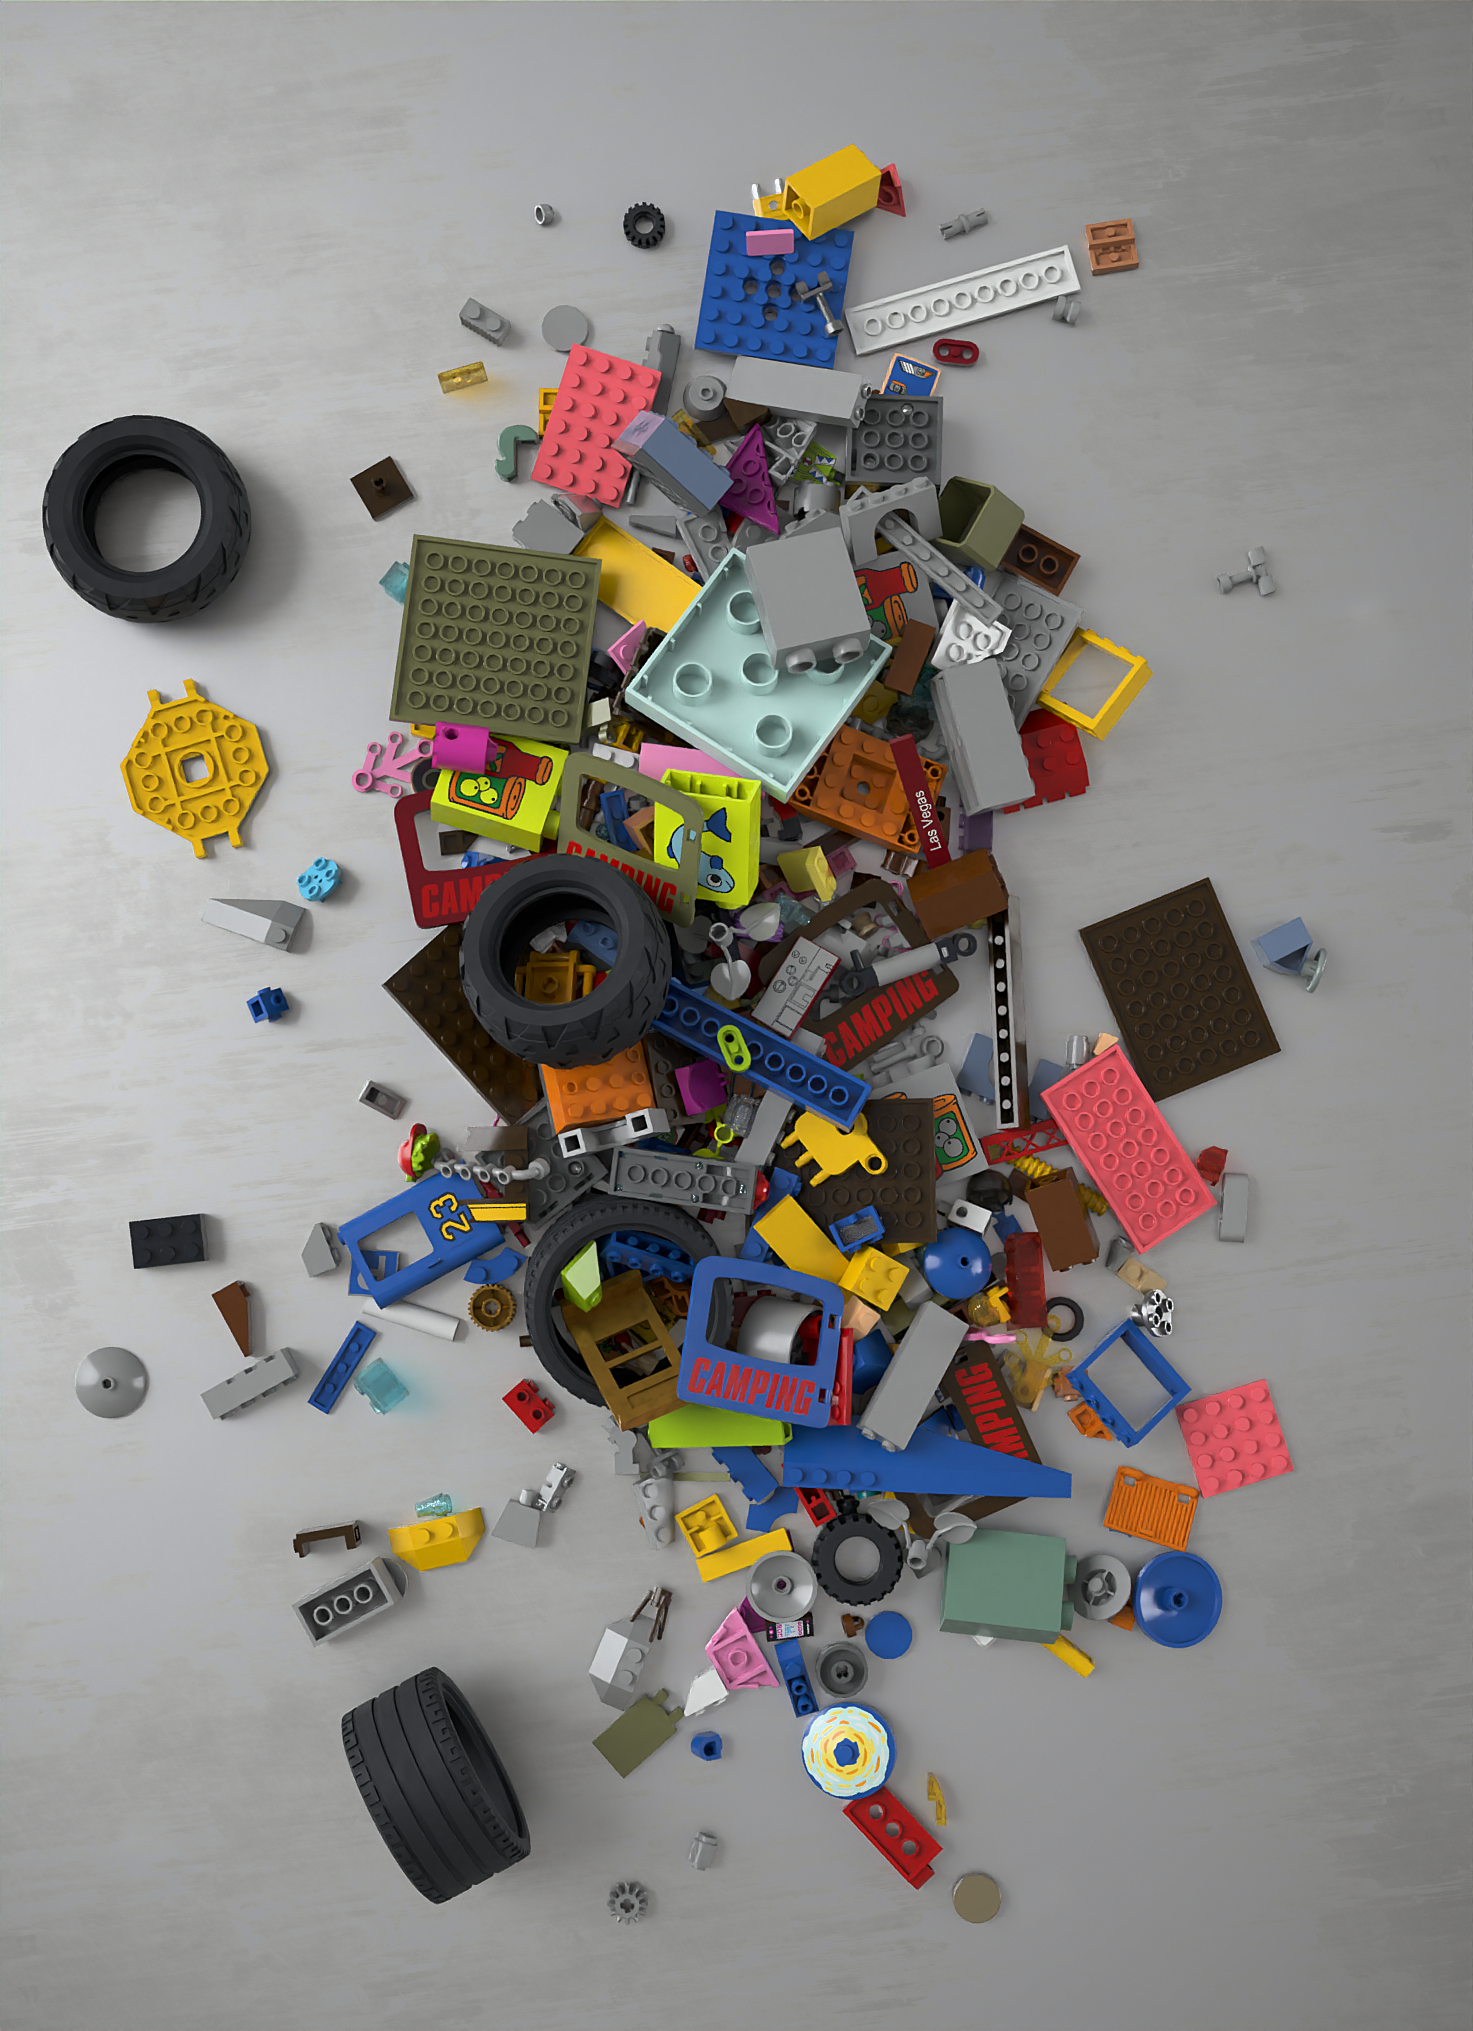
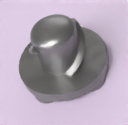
M1158 1289L1150 1290L1145 1294L1142 1304H1134L1131 1310V1319L1137 1327L1145 1326L1153 1337L1170 1335L1172 1332L1171 1312L1174 1308L1173 1301Z

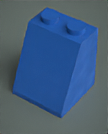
M880 1329L874 1330L853 1345L852 1393L863 1395L869 1388L879 1384L893 1358Z

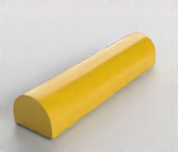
M1061 1633L1054 1645L1040 1643L1083 1678H1086L1095 1668L1094 1659Z

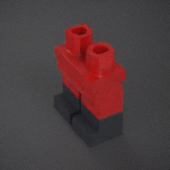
M768 794L769 807H773V815L779 820L781 830L777 831V839L779 841L802 840L803 832L796 809L787 802L784 804Z

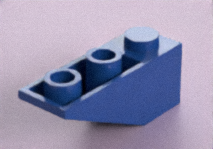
M797 1638L774 1645L796 1718L819 1711Z

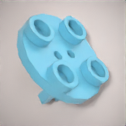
M323 857L317 858L313 865L297 879L301 895L308 901L320 900L323 903L326 900L325 897L337 885L340 886L342 884L339 880L340 868L332 860H326Z

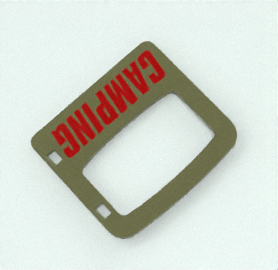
M579 751L569 755L565 760L563 770L557 853H568L583 858L592 856L611 864L627 874L643 888L654 902L662 919L682 928L689 927L694 921L695 896L697 895L702 849L701 838L705 821L701 806L696 800L680 791L617 763ZM583 774L632 790L680 814L684 819L679 870L630 853L583 829L579 824ZM691 830L696 832L695 840L690 839ZM684 894L689 895L688 904L683 902Z

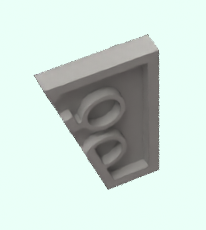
M669 1465L665 1466L667 1474L663 1478L655 1480L650 1474L633 1483L651 1549L656 1551L675 1541L673 1471Z

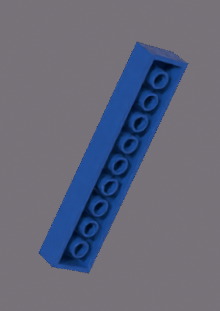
M670 980L665 1005L658 1019L652 1021L651 1028L731 1070L718 1044L717 1034L726 1025L737 1027L751 1056L750 1067L746 1071L737 1074L843 1131L850 1132L872 1092L871 1085L676 981ZM728 1035L725 1041L731 1043L734 1041V1037ZM737 1057L734 1062L740 1065L744 1060L741 1057Z

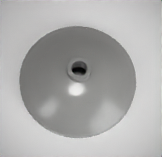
M105 1347L90 1353L79 1365L75 1376V1390L79 1401L90 1413L102 1418H118L130 1413L139 1405L146 1391V1373L141 1362L131 1352L118 1347ZM106 1379H109L111 1381L110 1388H106L104 1386V1381Z
M777 1550L761 1556L752 1565L747 1575L746 1594L750 1605L761 1617L772 1622L788 1623L801 1618L810 1610L817 1596L818 1584L812 1566L805 1558L791 1551ZM780 1580L786 1582V1586L783 1589L777 1587V1582Z

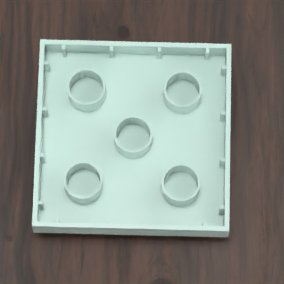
M733 547L625 690V702L743 778L760 780L762 790L785 804L890 660L892 646L870 633L867 650H864L863 655L855 661L837 663L834 657L816 661L817 664L813 669L799 674L790 673L788 668L774 670L744 569L746 555Z

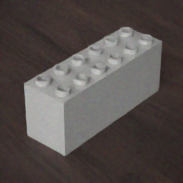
M995 658L943 670L928 680L967 817L1016 805L1035 796V784L1033 779L1030 778L1028 760L1023 755L1021 748L1022 739L1016 731L1014 724L1015 715L1009 707L1008 691L1003 686L1001 667L997 664Z

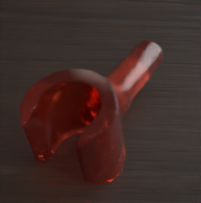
M691 554L683 556L685 569L688 572L696 571L698 568Z

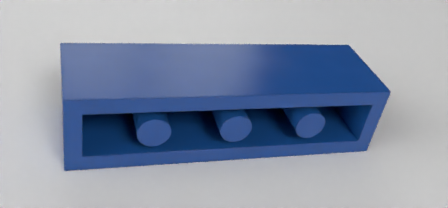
M749 1446L711 1447L714 1450L712 1456L720 1465L723 1462L729 1468L727 1473H730L731 1479L735 1483L739 1481L743 1485L744 1489L742 1492L750 1502L754 1499L759 1503L779 1486V1482Z

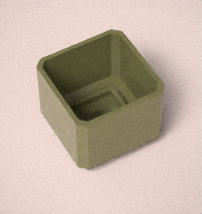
M954 476L949 479L938 498L943 536L927 542L952 562L992 572L997 569L1025 519L1024 511L994 485Z

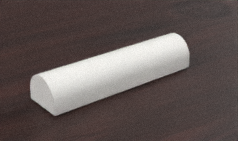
M366 1297L362 1311L364 1314L452 1342L460 1322V1318L403 1300H398L381 1310L373 1297Z

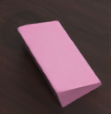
M792 229L746 232L747 255L793 253L794 231Z

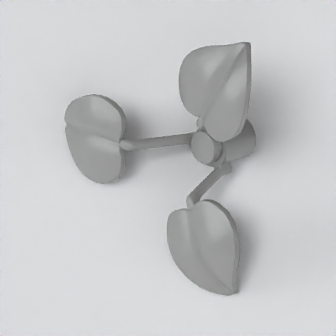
M771 902L749 907L740 917V924L745 928L744 930L735 929L732 926L728 928L723 923L713 925L711 920L703 915L694 917L693 923L687 928L673 925L679 945L688 953H702L706 950L708 942L713 941L717 946L721 947L728 963H720L713 969L711 984L717 993L727 1000L733 1001L746 991L751 978L750 969L744 961L737 960L732 963L727 946L733 940V933L743 935L749 933L750 937L755 941L769 940L778 930L781 907L779 904Z
M888 1498L871 1502L868 1505L870 1515L881 1526L891 1530H896L901 1525L904 1527L907 1544L902 1549L903 1560L913 1570L918 1579L929 1574L941 1561V1551L933 1545L939 1535H942V1538L949 1543L961 1544L968 1541L977 1529L976 1524L967 1516L955 1512H946L935 1518L934 1526L938 1530L934 1533L928 1545L922 1540L911 1542L908 1523L905 1521L909 1518L910 1511L903 1502Z

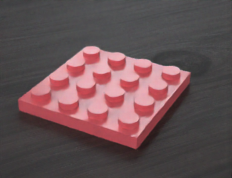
M1265 1379L1174 1407L1203 1499L1294 1471Z

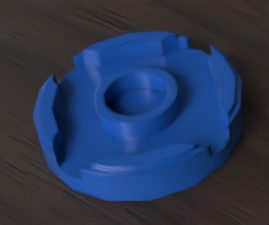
M882 1611L875 1614L868 1621L865 1630V1640L869 1649L876 1656L883 1659H895L902 1656L909 1649L912 1642V1629L908 1620L902 1614L893 1611Z

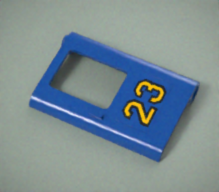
M464 1159L458 1161L459 1164H467ZM440 1171L339 1227L340 1232L337 1233L340 1242L343 1246L347 1245L368 1289L381 1310L506 1242L496 1223H469L468 1220L472 1218L466 1205L461 1207L459 1204V1199H483L474 1182V1176L469 1180H464L459 1173H456L450 1178H446ZM415 1212L433 1246V1252L384 1280L376 1281L358 1246V1242L403 1216Z

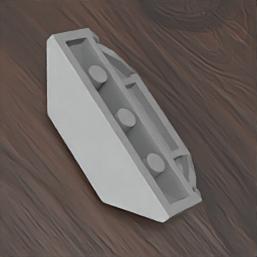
M815 508L806 513V518L799 522L793 521L786 525V530L781 532L779 540L836 527L841 528L843 535L840 513Z
M639 1614L633 1622L629 1621L631 1618L629 1617L606 1628L588 1672L601 1702L621 1711L625 1710L652 1645L649 1642V1637L654 1619Z

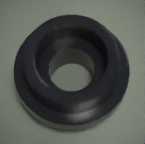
M845 1495L843 1499L836 1501V1506L840 1513H856L857 1508L860 1506V1501L856 1500L852 1495Z

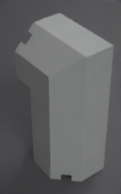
M797 902L795 908L798 911L793 909L785 921L781 940L815 915L816 912ZM835 924L812 942L842 959L831 976V979L839 983L842 974L855 970L850 951L859 950L865 967L871 965L879 950L875 948L871 951L869 949L870 943L848 930L845 934L841 933L842 928ZM851 977L847 982L850 990H854L858 985L855 977Z

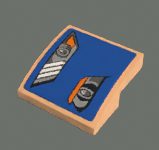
M894 353L879 394L932 396L941 370L914 358Z

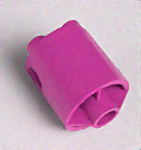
M437 721L436 739L433 742L432 768L484 775L486 765L496 761L498 743L493 742L489 738V727Z

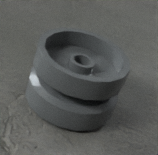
M836 1641L828 1644L820 1651L816 1659L815 1671L819 1685L827 1694L835 1698H848L856 1695L864 1688L868 1680V1665L863 1652L856 1645L847 1641ZM846 1666V1670L838 1672L837 1667L843 1668Z

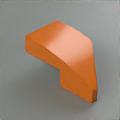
M1085 1400L1067 1412V1415L1081 1434L1088 1438L1095 1437L1107 1441L1113 1440L1104 1424L1100 1421L1094 1410L1085 1403Z

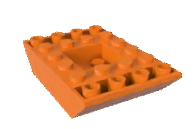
M843 724L790 796L787 803L806 817L888 850L918 854L921 841L890 744ZM919 755L935 805L949 767ZM859 783L866 784L868 794H860L857 790V785Z

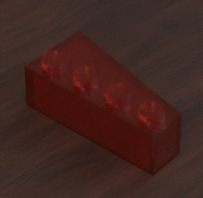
M1039 1232L1008 1234L1007 1239L1004 1241V1249L1007 1253V1287L1009 1289L1007 1292V1306L1010 1310L1008 1314L1011 1317L1007 1320V1331L1048 1327L1042 1241Z

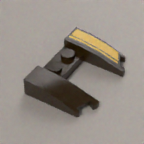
M528 1126L467 1128L471 1133L465 1145H459L458 1151L504 1150V1168L513 1166L516 1170L529 1169ZM529 1179L512 1180L505 1184V1198L459 1199L460 1206L466 1205L472 1216L468 1220L469 1223L530 1222Z

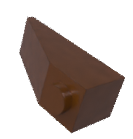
M239 1280L213 1293L211 1296L244 1357H248L253 1354L251 1300L249 1298L251 1292L246 1283L242 1284Z

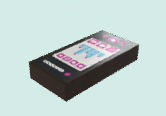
M807 1612L801 1618L788 1623H776L765 1619L767 1642L814 1636L812 1612Z

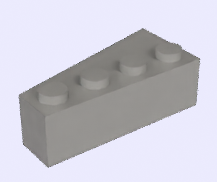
M286 1347L200 1395L213 1419L220 1417L223 1421L235 1414L233 1409L241 1405L242 1409L255 1403L253 1398L262 1394L263 1397H266L276 1391V1385L283 1382L284 1386L297 1380L295 1375L300 1373V1370Z

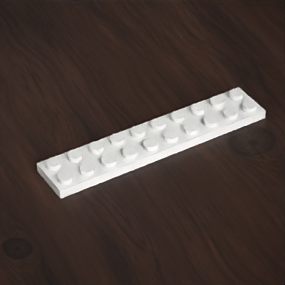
M1064 245L844 310V316L856 355L861 356L1058 298L1059 295L1066 296L1076 293L1081 288L1068 246Z

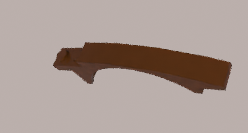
M834 828L804 845L803 849L820 846L826 860L862 839ZM771 864L759 866V882L749 902L787 883L780 866Z

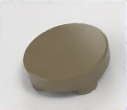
M969 1873L955 1886L953 1904L957 1913L964 1920L971 1923H984L997 1914L1001 1904V1894L997 1884L990 1877L978 1873Z

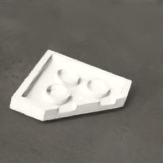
M954 599L926 664L941 672L979 662L990 655L1003 652L1012 630L997 621L988 629Z

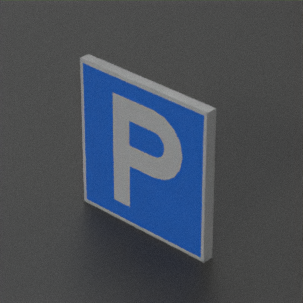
M360 1249L376 1281H382L398 1272L399 1251ZM351 1255L348 1295L373 1297Z

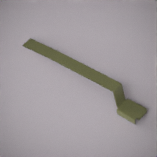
M641 1472L642 1474H640V1479L650 1475L651 1473ZM673 1473V1481H731L730 1473Z

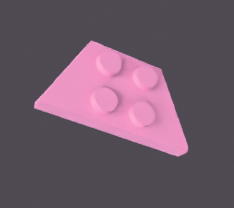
M737 1607L733 1608L705 1646V1651L728 1690H736L743 1687L755 1689L758 1686L772 1685L773 1688L779 1687L780 1682L739 1610Z

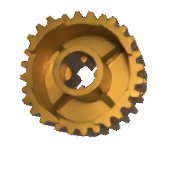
M494 1283L486 1284L485 1287L481 1286L480 1289H477L472 1294L474 1297H470L471 1302L468 1303L470 1305L468 1308L470 1313L468 1315L472 1316L470 1319H474L473 1323H477V1327L481 1326L482 1330L486 1329L487 1332L490 1330L491 1332L499 1331L500 1328L504 1329L505 1326H508L513 1321L514 1313L517 1312L515 1310L517 1307L515 1302L517 1301L513 1300L515 1296L504 1285L499 1286V1284H495L494 1286ZM490 1301H494L495 1305L499 1307L498 1310H495L496 1314H491V1310H487V1305H490Z

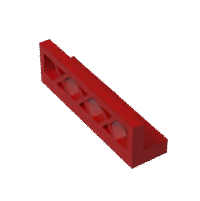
M1053 1118L1030 1124L1031 1130L1018 1132L1002 1131L978 1138L988 1166L1069 1143L1067 1140H1061L1054 1136L1059 1127ZM1054 1129L1052 1133H1049L1046 1130ZM1043 1132L1049 1136L1044 1146H1038L1032 1142L1036 1133ZM1031 1135L1029 1140L1024 1138V1136ZM1020 1138L1027 1142L1022 1152L1017 1153L1009 1147L1014 1139ZM1052 1139H1055L1056 1141H1058V1142H1055V1143H1051V1144H1050V1142L1052 1141ZM1009 1141L1006 1146L1001 1144L1002 1142ZM997 1144L1004 1148L1000 1158L991 1160L988 1146ZM1030 1145H1032L1033 1147H1035V1148H1033V1149L1027 1150ZM1007 1151L1012 1153L1011 1155L1005 1156Z

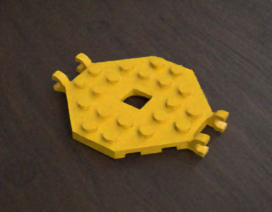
M190 678L183 681L188 697L162 704L159 691L156 689L147 691L152 708L147 715L148 717L143 727L139 730L131 744L132 747L126 758L123 759L120 769L133 811L192 842L195 857L202 859L208 857L202 840L228 833L232 847L244 846L238 829L270 770L257 727L199 696L196 683ZM203 755L209 776L187 783L181 761Z

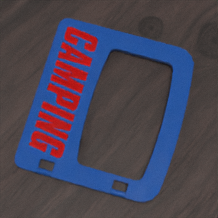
M708 1256L701 1259L694 1270L677 1384V1395L680 1400L815 1429L824 1428L829 1421L830 1399L834 1384L841 1332V1317L844 1310V1296L841 1289L832 1282L775 1265L720 1256ZM731 1278L771 1285L821 1301L823 1303V1316L815 1365L805 1366L769 1361L709 1344L706 1341L705 1335L714 1279ZM830 1315L836 1316L834 1329L828 1328ZM820 1389L826 1390L824 1403L818 1402Z

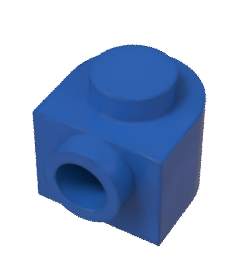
M708 1731L697 1734L692 1739L691 1751L695 1756L705 1761L722 1758L721 1750L723 1745L719 1734Z

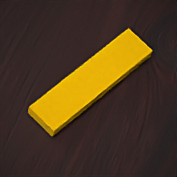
M783 1527L697 1559L696 1563L703 1583L751 1566L761 1556L777 1550L791 1551L793 1548L787 1531Z

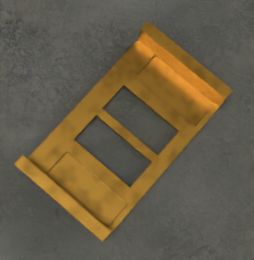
M631 1269L601 1282L602 1299L597 1306H592L588 1312H585L566 1298L558 1301L561 1307L562 1319L622 1432L641 1426L690 1404V1402L680 1400L677 1395L681 1355L643 1287L642 1275L639 1269ZM645 1322L649 1323L658 1340L605 1363L596 1345L597 1343ZM660 1348L664 1350L672 1367L619 1389L610 1370Z

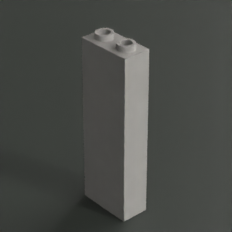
M738 355L724 397L768 407L773 415L858 429L860 421L864 418V408L867 399L871 396L872 385L864 375Z
M932 1301L921 1304L856 1425L857 1428L862 1430V1435L871 1440L876 1439L880 1441L884 1449L893 1453L894 1451L905 1449L969 1328L968 1324Z

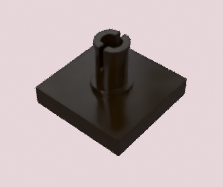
M391 456L350 478L374 521L414 498Z

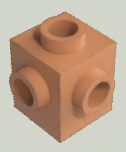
M1074 1366L1061 1367V1371L1053 1374L1054 1377L1051 1380V1387L1053 1392H1055V1397L1064 1398L1065 1402L1077 1401L1078 1397H1083L1077 1390L1072 1388L1073 1385L1065 1377Z

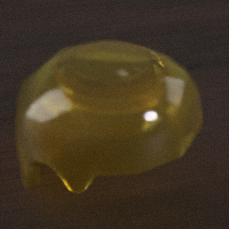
M978 1292L970 1297L968 1313L976 1326L987 1328L1000 1323V1314L997 1307H991L987 1304L990 1297L985 1296L983 1292Z

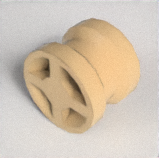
M864 912L851 921L852 930H856L857 936L863 940L870 938L879 930L877 923L872 922L869 912Z

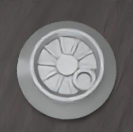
M1107 1555L1093 1556L1081 1562L1076 1567L1074 1584H1068V1598L1070 1602L1074 1603V1610L1080 1616L1095 1621L1108 1619L1121 1611L1127 1603L1131 1592V1578L1127 1568L1118 1559Z

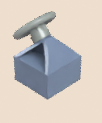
M1301 917L1291 920L1250 941L1263 967L1279 973L1292 975L1299 973L1301 976H1308L1306 991L1313 993L1316 990L1326 964L1327 950L1321 948L1314 960L1307 958L1313 940Z

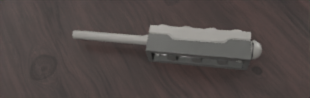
M669 324L660 325L657 331L653 330L652 337H647L645 351H649L648 359H643L642 366L663 373L651 411L665 417L667 415L681 345V335H676L674 328ZM634 467L625 502L631 505L635 504L641 473Z

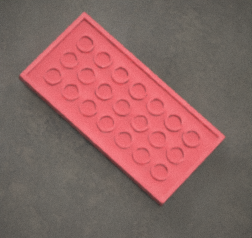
M1118 1044L1112 1045L1038 1094L1139 1255L1145 1253L1217 1204Z

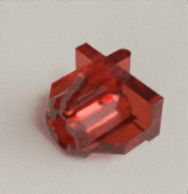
M1216 1146L1202 1150L1196 1163L1202 1178L1211 1181V1186H1215L1218 1183L1220 1175L1225 1168L1228 1150Z

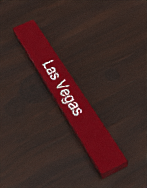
M912 733L888 740L929 869L931 870L951 862L952 859Z

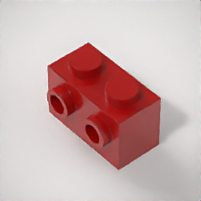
M524 1378L502 1400L534 1434L556 1414L553 1411L556 1407L547 1397L543 1399L537 1393L540 1389L531 1379L527 1382Z

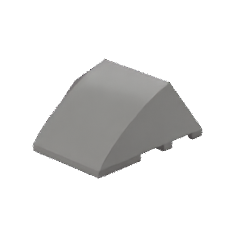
M772 414L771 421L760 427L769 468L768 472L774 488L778 489L785 484L809 449L819 427L814 421ZM748 434L732 442L729 439L723 444L734 454Z

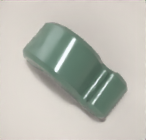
M514 425L505 428L499 434L497 447L503 460L496 459L494 463L497 476L501 480L509 482L518 476L517 445L540 444L537 432L531 427Z

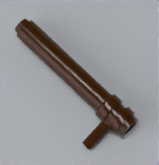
M587 779L586 784L582 786L579 815L580 826L590 832L595 814L600 810L599 795L605 793V784L591 779Z

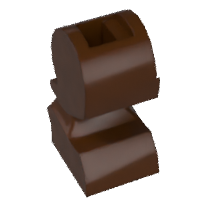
M887 849L884 862L880 867L892 872L894 875H906L911 878L925 872L928 862L918 858L913 859L909 855Z

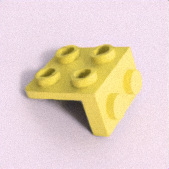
M820 846L778 854L777 861L793 892L797 893L816 889L822 902L832 899L837 882Z

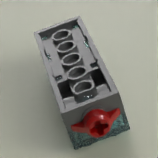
M624 1145L614 1146L608 1194L750 1215L757 1213L758 1206L768 1199L770 1184L762 1174V1164Z

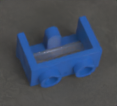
M874 1204L829 1225L841 1253L847 1250L848 1254L861 1248L860 1244L867 1240L871 1244L883 1238L881 1233L886 1231Z

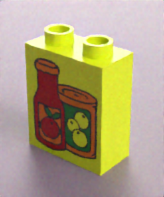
M489 734V738L493 742L498 743L496 761L486 765L484 775L442 769L431 799V820L539 853L544 837L556 840L559 833L560 812L555 811L554 808L558 796H562L564 763L569 756V751L526 738Z

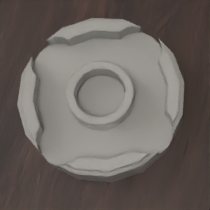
M561 305L551 309L545 315L542 323V335L547 345L553 350L567 353L571 351L573 343L582 346L586 341L588 323L584 314L577 308Z

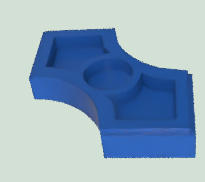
M779 1485L767 1501L761 1504H750L746 1529L769 1533L772 1524L777 1518L784 1514L797 1513L799 1497L795 1489Z

